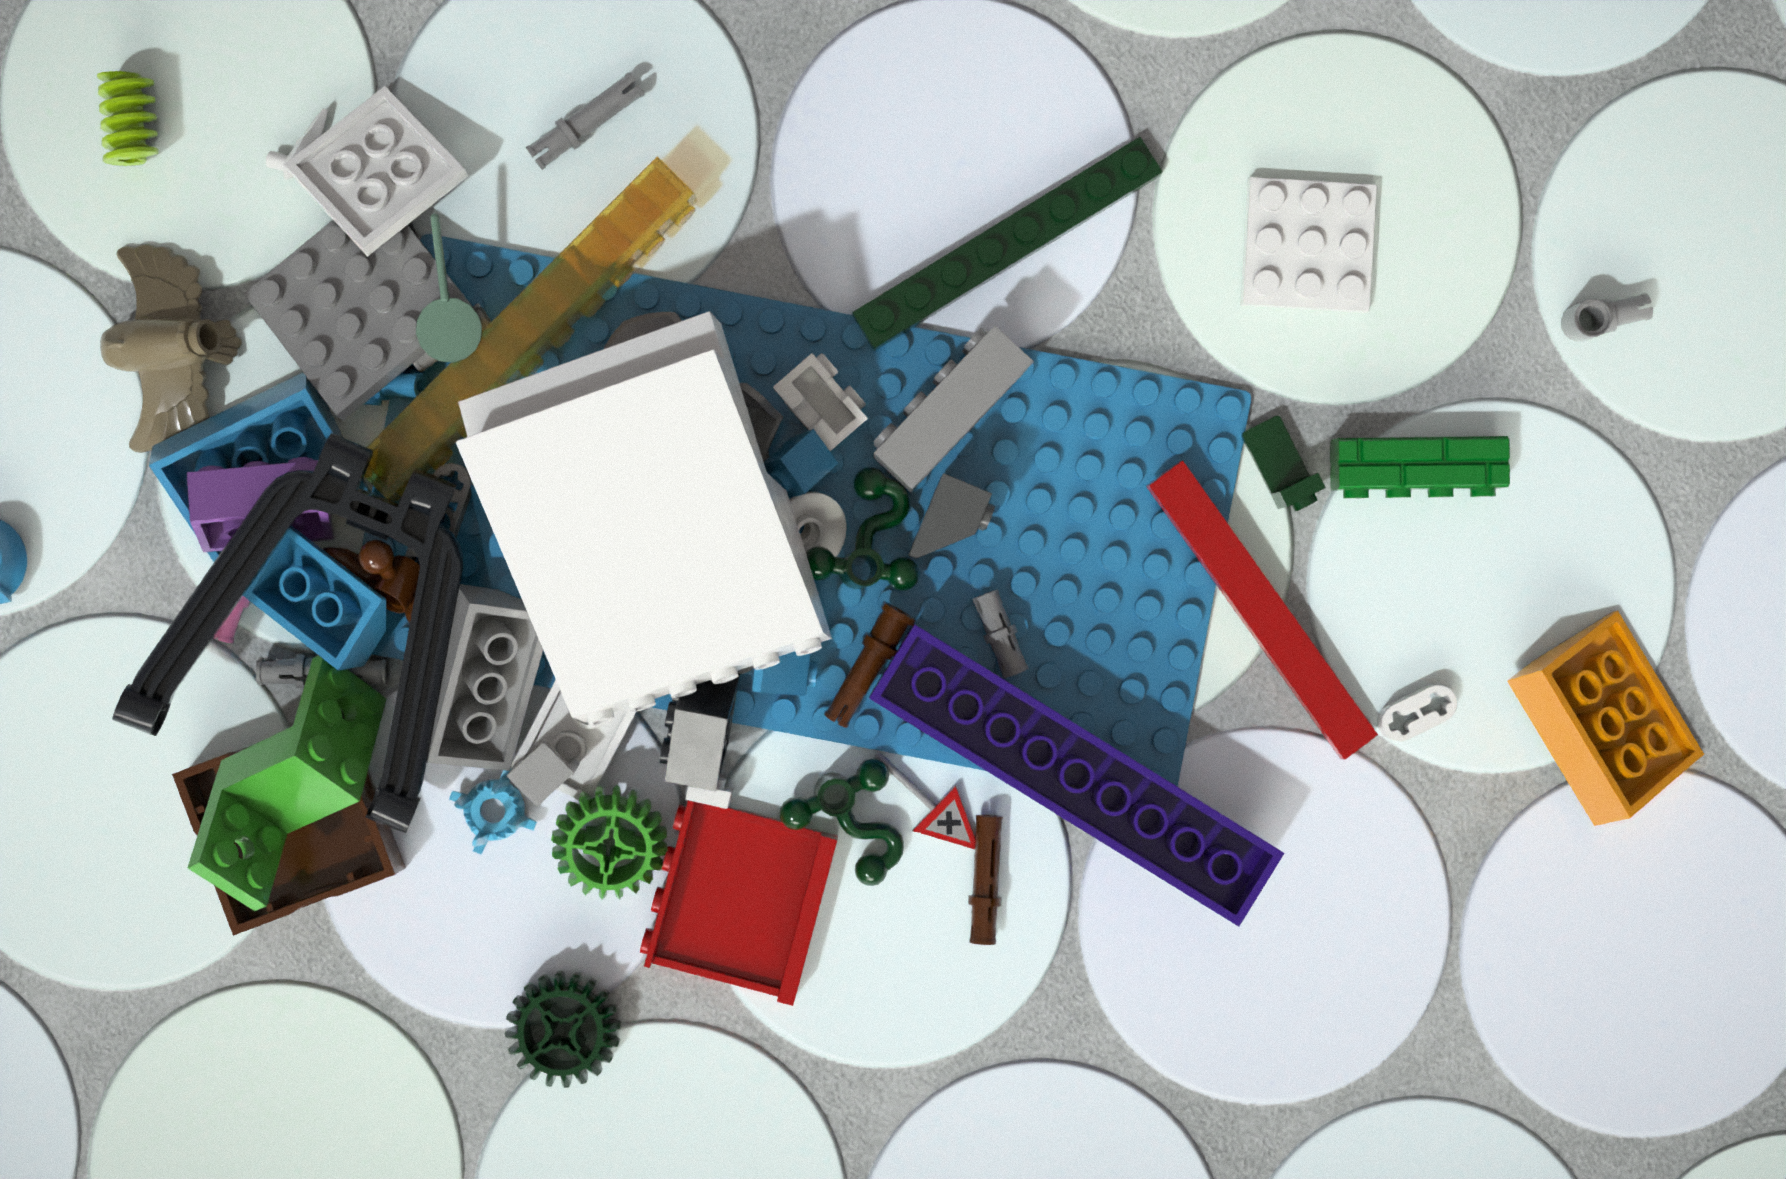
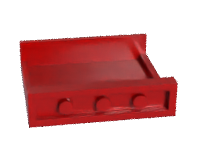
M689 800L687 806L679 804L673 824V829L680 831L676 847L668 845L662 865V871L669 872L665 888L657 887L651 906V912L658 913L654 929L646 928L640 947V953L647 954L644 967L650 968L652 964L777 996V1002L793 1006L838 835L809 827L792 830L784 826L779 819L730 806L728 809Z

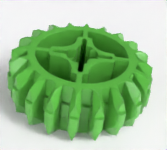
M599 785L596 787L595 798H591L588 793L582 791L579 794L580 805L572 801L566 804L565 811L567 815L559 814L557 816L556 826L559 829L552 831L551 841L557 844L552 848V857L560 860L557 870L560 874L570 873L568 876L570 887L583 882L582 892L586 896L593 888L599 889L598 894L601 900L607 896V890H614L616 897L620 900L623 897L625 887H628L637 894L640 890L639 880L648 884L653 881L652 870L660 871L663 865V859L660 856L665 855L667 852V843L662 841L667 837V828L659 825L662 821V815L659 811L650 812L651 801L649 798L637 804V792L634 789L626 797L621 796V788L616 785L612 789V795H605L603 787ZM606 816L601 824L586 826L585 829H581L589 821ZM623 818L634 824L643 836L636 835V831L625 829L619 819ZM610 829H613L615 843L614 846L610 847L609 856H606L605 839H609ZM578 849H583V854L594 856L599 861L600 866L587 861L579 853ZM634 859L626 865L614 868L615 864L620 860Z

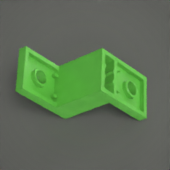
M319 655L314 657L293 726L221 760L187 868L254 911L266 907L287 834L360 801L387 698L348 669L337 670ZM234 842L241 847L243 859L239 858L238 849Z

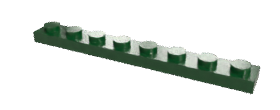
M1139 137L852 312V316L873 350L876 351L1159 178L1163 171L1142 138Z

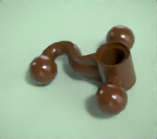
M382 540L368 541L361 547L359 555L345 548H323L326 553L385 597L386 609L395 613L405 612L406 619L410 623L420 571L418 563L405 556L396 555L394 557L390 545Z

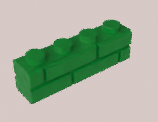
M1508 436L1336 438L1330 442L1331 491H1343V499L1369 498V490H1385V498H1411V490H1427L1428 498L1454 497V489H1470V497H1496V489L1507 488L1510 485V464L1508 462L1510 459Z

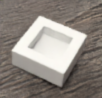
M719 778L716 791L688 786L685 800L728 809L734 788L725 787L726 780Z

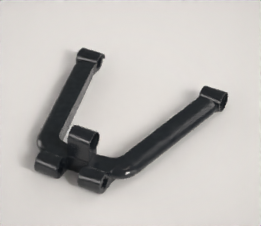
M331 433L314 471L297 470L287 472L277 477L263 491L138 670L132 684H128L123 690L114 710L112 720L157 736L167 717L175 692L296 519L307 510H318L347 519L346 524L386 541L391 537L409 547L416 553L420 563L383 774L365 818L406 833L421 799L418 795L424 780L463 572V552L460 543L455 535L441 524L457 485L415 468L399 504L364 489H359L374 450Z

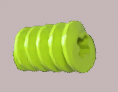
M126 71L97 73V78L105 82L98 86V95L106 99L99 104V112L108 116L101 120L100 129L109 133L102 138L101 146L110 150V152L103 155L102 162L116 166L145 164L147 157L159 153L158 148L146 145L145 140L158 136L157 131L144 127V123L157 119L156 114L143 110V106L156 102L155 97L142 93V89L154 86V80L142 77L138 73Z

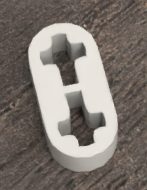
M1435 684L1424 686L1382 708L1377 718L1378 729L1384 737L1399 742L1410 740L1452 718L1457 710L1458 702L1456 695L1446 686ZM1432 693L1435 696L1445 698V702L1440 705L1442 710L1440 714L1433 710H1427L1423 713L1420 708L1432 702L1430 697ZM1394 712L1402 716L1413 713L1414 717L1403 723L1404 731L1402 733L1396 729H1389L1388 724L1394 721L1392 716Z

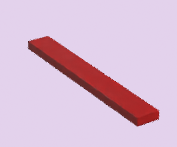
M1184 461L1177 462L1146 485L1339 758L1346 760L1378 735Z

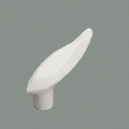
M323 108L304 135L296 141L289 155L270 151L266 156V166L283 171L285 180L292 178L293 176L288 172L284 164L322 135L328 110Z

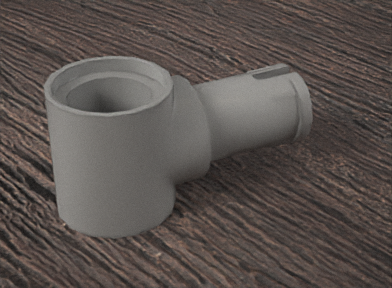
M1647 293L1616 301H1611L1608 298L1602 300L1588 299L1569 307L1563 313L1561 329L1570 340L1584 342L1600 335L1614 332L1617 326L1642 320H1651L1653 318V307L1641 310L1638 307L1652 302ZM1582 310L1588 312L1593 319V326L1590 331L1585 330L1579 322V315Z

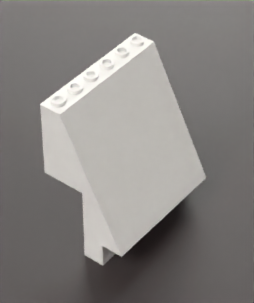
M710 311L458 402L468 437L456 441L457 447L572 718L588 722L589 726L604 724L615 719L614 712L629 708L630 712L648 709L656 705V698L671 694L672 698L692 694L697 691V684L712 680L713 684L724 683L737 678L738 670L754 666L755 670L769 668L780 663L779 656L794 651L797 656L810 654L822 648L821 642L832 639L787 491L766 472L722 325Z

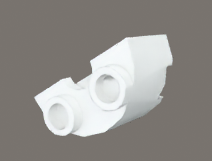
M811 353L774 385L773 389L780 395L784 403L808 430L814 429L829 451H831L868 419L861 411L866 403L850 385L844 391L833 379L838 373L837 369L823 353L817 357Z

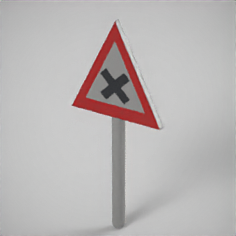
M875 753L874 758L884 762L889 772L931 810L912 831L975 850V836L956 785L936 804L882 753Z

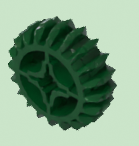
M557 971L554 985L550 978L543 974L538 978L540 989L529 982L524 987V992L528 998L517 995L512 1002L520 1011H509L506 1016V1020L518 1025L510 1027L505 1031L506 1038L518 1039L517 1042L509 1047V1054L515 1055L522 1052L524 1056L517 1063V1067L523 1069L530 1063L534 1067L530 1073L531 1080H536L541 1072L546 1073L545 1085L547 1087H551L556 1077L561 1076L562 1086L569 1088L572 1083V1074L575 1075L580 1084H585L588 1080L587 1069L596 1076L601 1074L603 1068L600 1061L610 1063L614 1057V1054L607 1047H618L620 1043L619 1037L608 1033L615 1032L622 1026L620 1020L608 1019V1017L617 1012V1004H609L607 1006L602 1004L610 993L607 989H604L596 996L592 992L597 983V980L591 978L585 987L579 985L581 981L580 972H575L570 983H566L564 971ZM567 997L583 1005H579L573 1010H565L558 1006L556 1002L551 1004L548 999ZM535 1007L542 1014L540 1020L545 1026V1035L537 1043L533 1040L530 1028L531 1016ZM591 1014L597 1027V1039L592 1050L585 1045L587 1039L581 1032V1024ZM577 1018L568 1033L569 1037H566L565 1032L563 1037L557 1035L550 1040L559 1025L558 1021H560L561 1025L564 1021L569 1024ZM560 1048L567 1051L571 1057L576 1055L578 1059L569 1061L557 1060L549 1057L546 1053L552 1049Z

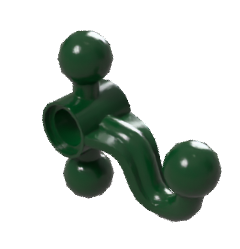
M873 467L864 468L855 475L854 489L857 495L864 500L874 501L885 494L892 498L893 507L887 512L873 515L864 520L859 526L856 535L855 551L845 555L843 558L834 557L830 550L821 546L809 549L806 555L814 580H825L832 574H839L842 582L853 589H863L877 583L879 580H887L897 590H909L917 584L920 576L917 564L906 557H898L892 560L890 564L884 563L881 556L872 549L875 533L893 528L902 523L907 517L910 508L909 495L904 486L896 480L886 478L879 469ZM857 557L865 559L870 566V574L866 580L858 579L852 572V563Z
M878 759L865 760L859 765L856 775L848 779L839 773L831 772L824 774L816 782L813 796L807 799L796 796L791 797L783 802L780 807L779 816L781 822L792 830L805 828L811 822L813 814L822 810L829 816H836L846 834L855 839L885 840L887 851L880 856L876 853L864 854L855 864L856 878L866 886H875L883 882L888 870L897 865L903 856V838L894 826L883 822L861 823L857 821L851 810L855 804V793L863 789L868 792L880 791L888 783V767ZM838 784L845 787L846 792L842 801L837 804H829L824 801V792L829 786Z

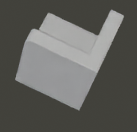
M544 741L529 755L526 754L507 774V777L537 807L574 774L580 762L574 757L567 763L548 742Z

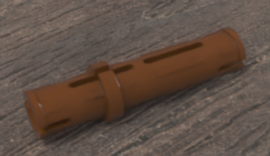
M976 815L973 892L971 895H968V904L972 905L969 943L995 945L997 942V908L1002 906V897L998 896L1003 816Z

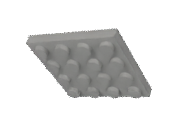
M334 220L330 221L243 293L335 415L343 421L426 353L420 346L416 335L417 319L423 308L432 301L441 299L436 259L408 225L367 257ZM446 273L449 298H458L470 304L476 311Z

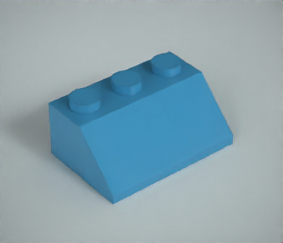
M293 526L243 595L337 670L364 666L386 632V598Z

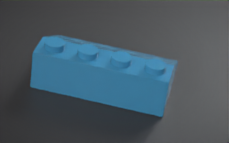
M302 372L153 445L149 467L194 532L190 523L187 472H197L205 466H221L225 469L239 468L255 461L267 462L270 465L282 464L298 457L319 460L330 434L333 433L340 437H343L325 400ZM363 477L359 489H364L370 492V489ZM222 551L207 553L212 561L215 562Z

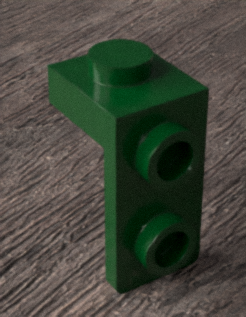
M1274 416L1241 434L1278 509L1292 505L1296 512L1318 501L1315 493L1326 487L1319 473H1308L1280 416Z

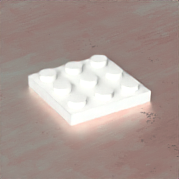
M386 86L284 164L296 181L367 257L468 177L465 168Z
M1250 177L1247 181L1240 306L1368 313L1370 311L1377 185Z

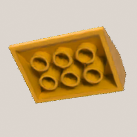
M1618 610L1611 612L1533 660L1507 681L1594 826L1631 818L1704 755Z

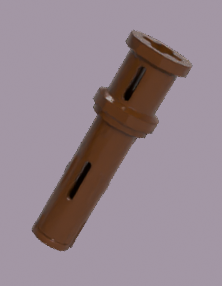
M883 601L881 605L883 611L872 630L865 632L862 637L864 648L829 708L824 712L828 719L833 722L837 720L838 725L847 728L849 726L850 720L882 665H884L887 659L891 660L897 652L896 646L906 628L913 626L916 621L911 615L886 601Z

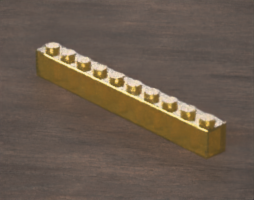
M657 156L482 331L481 341L477 349L466 359L450 363L367 446V448L374 450L364 477L387 500L398 501L402 498L415 468L427 472L431 467L437 470L440 466L444 465L454 453L450 448L461 437H468L458 402L517 381L522 376L528 377L535 374L544 363L541 357L552 346L557 349L566 343L575 332L572 326L583 315L589 318L597 312L605 302L602 296L613 285L617 288L622 286L634 274L635 269L632 266L644 254L650 257L664 244L666 239L662 235L673 224L677 227L682 226L694 214L696 208L693 204L697 201L694 192Z

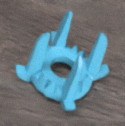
M503 770L500 779L480 782L468 794L458 791L451 792L449 800L455 802L454 806L456 808L463 809L465 822L476 835L472 841V846H474L473 852L482 855L488 840L498 841L506 839L516 833L520 827L533 831L536 827L537 822L525 816V803L522 795L517 788L510 784L511 780L507 777L510 771ZM494 798L503 803L505 815L501 821L492 823L483 817L481 808L487 799Z

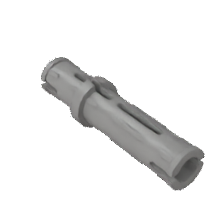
M629 72L566 120L562 117L555 122V128L530 146L525 147L532 158L545 148L549 149L535 160L541 170L545 169L548 164L572 147L575 150L580 147V140L591 134L638 98L645 95L639 84L626 94L622 93L636 81Z
M297 654L296 658L259 657L256 662L255 671L257 684H295L296 688H304L313 658H308L307 654ZM388 657L369 658L364 666L348 669L367 684L388 685L390 680V661Z

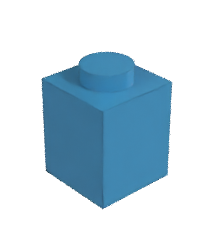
M814 429L791 437L764 461L766 472L787 491L789 499L806 494L838 464Z

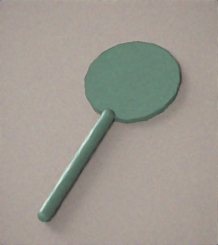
M434 213L430 219L441 299L432 301L422 309L417 319L416 335L420 346L430 357L440 362L454 363L466 359L477 349L481 341L482 325L478 314L470 304L458 298H449L439 215Z

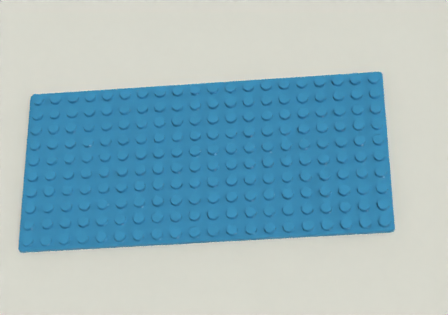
M425 234L421 237L420 241L435 258L433 235ZM442 236L446 273L472 306L477 303L480 304L490 318L493 327L482 333L477 349L464 360L454 363L437 361L422 373L411 364L403 371L425 374L428 380V390L424 398H390L372 493L399 504L415 468L432 475L440 466L449 463L466 468L456 441L468 437L459 401L603 350L621 323L633 317L656 312H675L684 321L710 311L722 325L739 383L749 384L783 416L769 447V456L791 437L809 431L784 403V400L773 389V386L811 353L815 357L823 353L837 369L838 373L833 379L844 391L850 385L866 403L861 411L868 419L830 451L838 464L808 491L823 493L834 499L842 508L846 519V537L837 557L843 558L845 555L855 551L856 535L859 526L864 520L873 515L887 512L893 507V500L888 495L883 494L877 500L867 501L859 497L854 489L855 475L867 467L879 469L886 478L896 480L874 459V452L877 448L873 445V441L890 423L897 428L907 418L903 414L905 407L921 391L928 396L937 387L932 383L935 380L934 377L951 359L957 365L966 356L962 352L964 345L971 338L913 327L874 351L850 314ZM1019 347L1034 361L1028 370L911 493L906 489L910 499V508L907 517L902 523L893 528L879 531L873 536L872 549L881 556L884 563L890 564L892 560L898 557H906L917 564L920 574L917 584L909 590L900 591L893 588L887 580H879L877 583L863 589H853L846 586L839 574H832L825 580H814L832 639L821 642L822 648L811 653L810 661L818 662L816 686H807L805 696L752 692L753 668L749 672L740 674L732 723L985 771L869 699L870 693L891 660L889 659L882 665L847 728L838 725L837 720L833 722L828 719L824 712L829 708L864 648L862 637L865 632L872 630L883 611L881 608L883 601L911 615L916 620L915 625L1003 678L995 653L990 643L986 644L983 637L986 635V632L972 600L998 589L1011 624H1015L1018 632L1015 633V636L1029 668L1021 673L1004 678V680L1178 787L1216 584L1146 485L1177 462L1183 460L1228 523L1243 446L1241 434L1246 430L1251 404L1250 393L1240 389ZM455 471L452 477H444V480L457 485L455 490H462L464 483L458 480L459 473ZM943 473L992 493L988 503L996 507L986 530L977 529L975 535L917 559L908 556ZM471 495L457 535V540L463 552V572L460 584L491 588ZM450 502L449 507L456 511L458 503ZM445 513L441 524L449 529L450 519ZM804 525L799 529L800 534L804 530ZM364 532L362 546L368 541L382 540L390 545L394 557L396 555L405 556L408 547L391 537L386 541ZM416 557L415 562L420 565L419 559ZM857 557L853 560L852 572L858 579L866 580L870 574V566L865 559ZM386 609V632L374 649L373 655L399 660L404 659L410 626L405 612L395 613ZM912 626L906 628L896 646V650H898ZM543 650L534 685L552 688L556 678ZM671 694L656 698V705L652 708L667 710L669 702L673 699Z

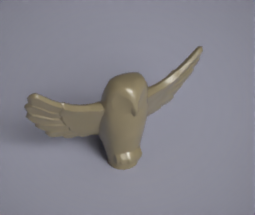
M149 244L137 247L126 246L118 249L116 252L117 258L129 273L136 291L135 320L114 324L105 330L100 338L101 356L106 365L121 371L139 372L143 403L138 424L129 441V448L138 453L152 451L153 445L209 418V412L205 404L209 398V392L203 385L207 377L203 371L204 362L207 359L229 365L238 354L237 348L242 345L241 339L236 336V329L231 326L229 320L224 319L216 322L208 319L201 320L200 312L202 311V306L198 299L202 294V287L197 283L200 269L195 265H188L184 256L174 255L169 247L156 248Z

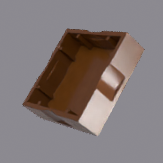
M244 749L229 752L172 774L193 832L198 835L221 760ZM369 769L359 802L287 834L266 907L254 911L214 886L233 936L290 915L305 906L329 897L340 896L391 877L406 868L391 827L365 818L377 791ZM234 842L238 849L239 858L243 859L241 847Z

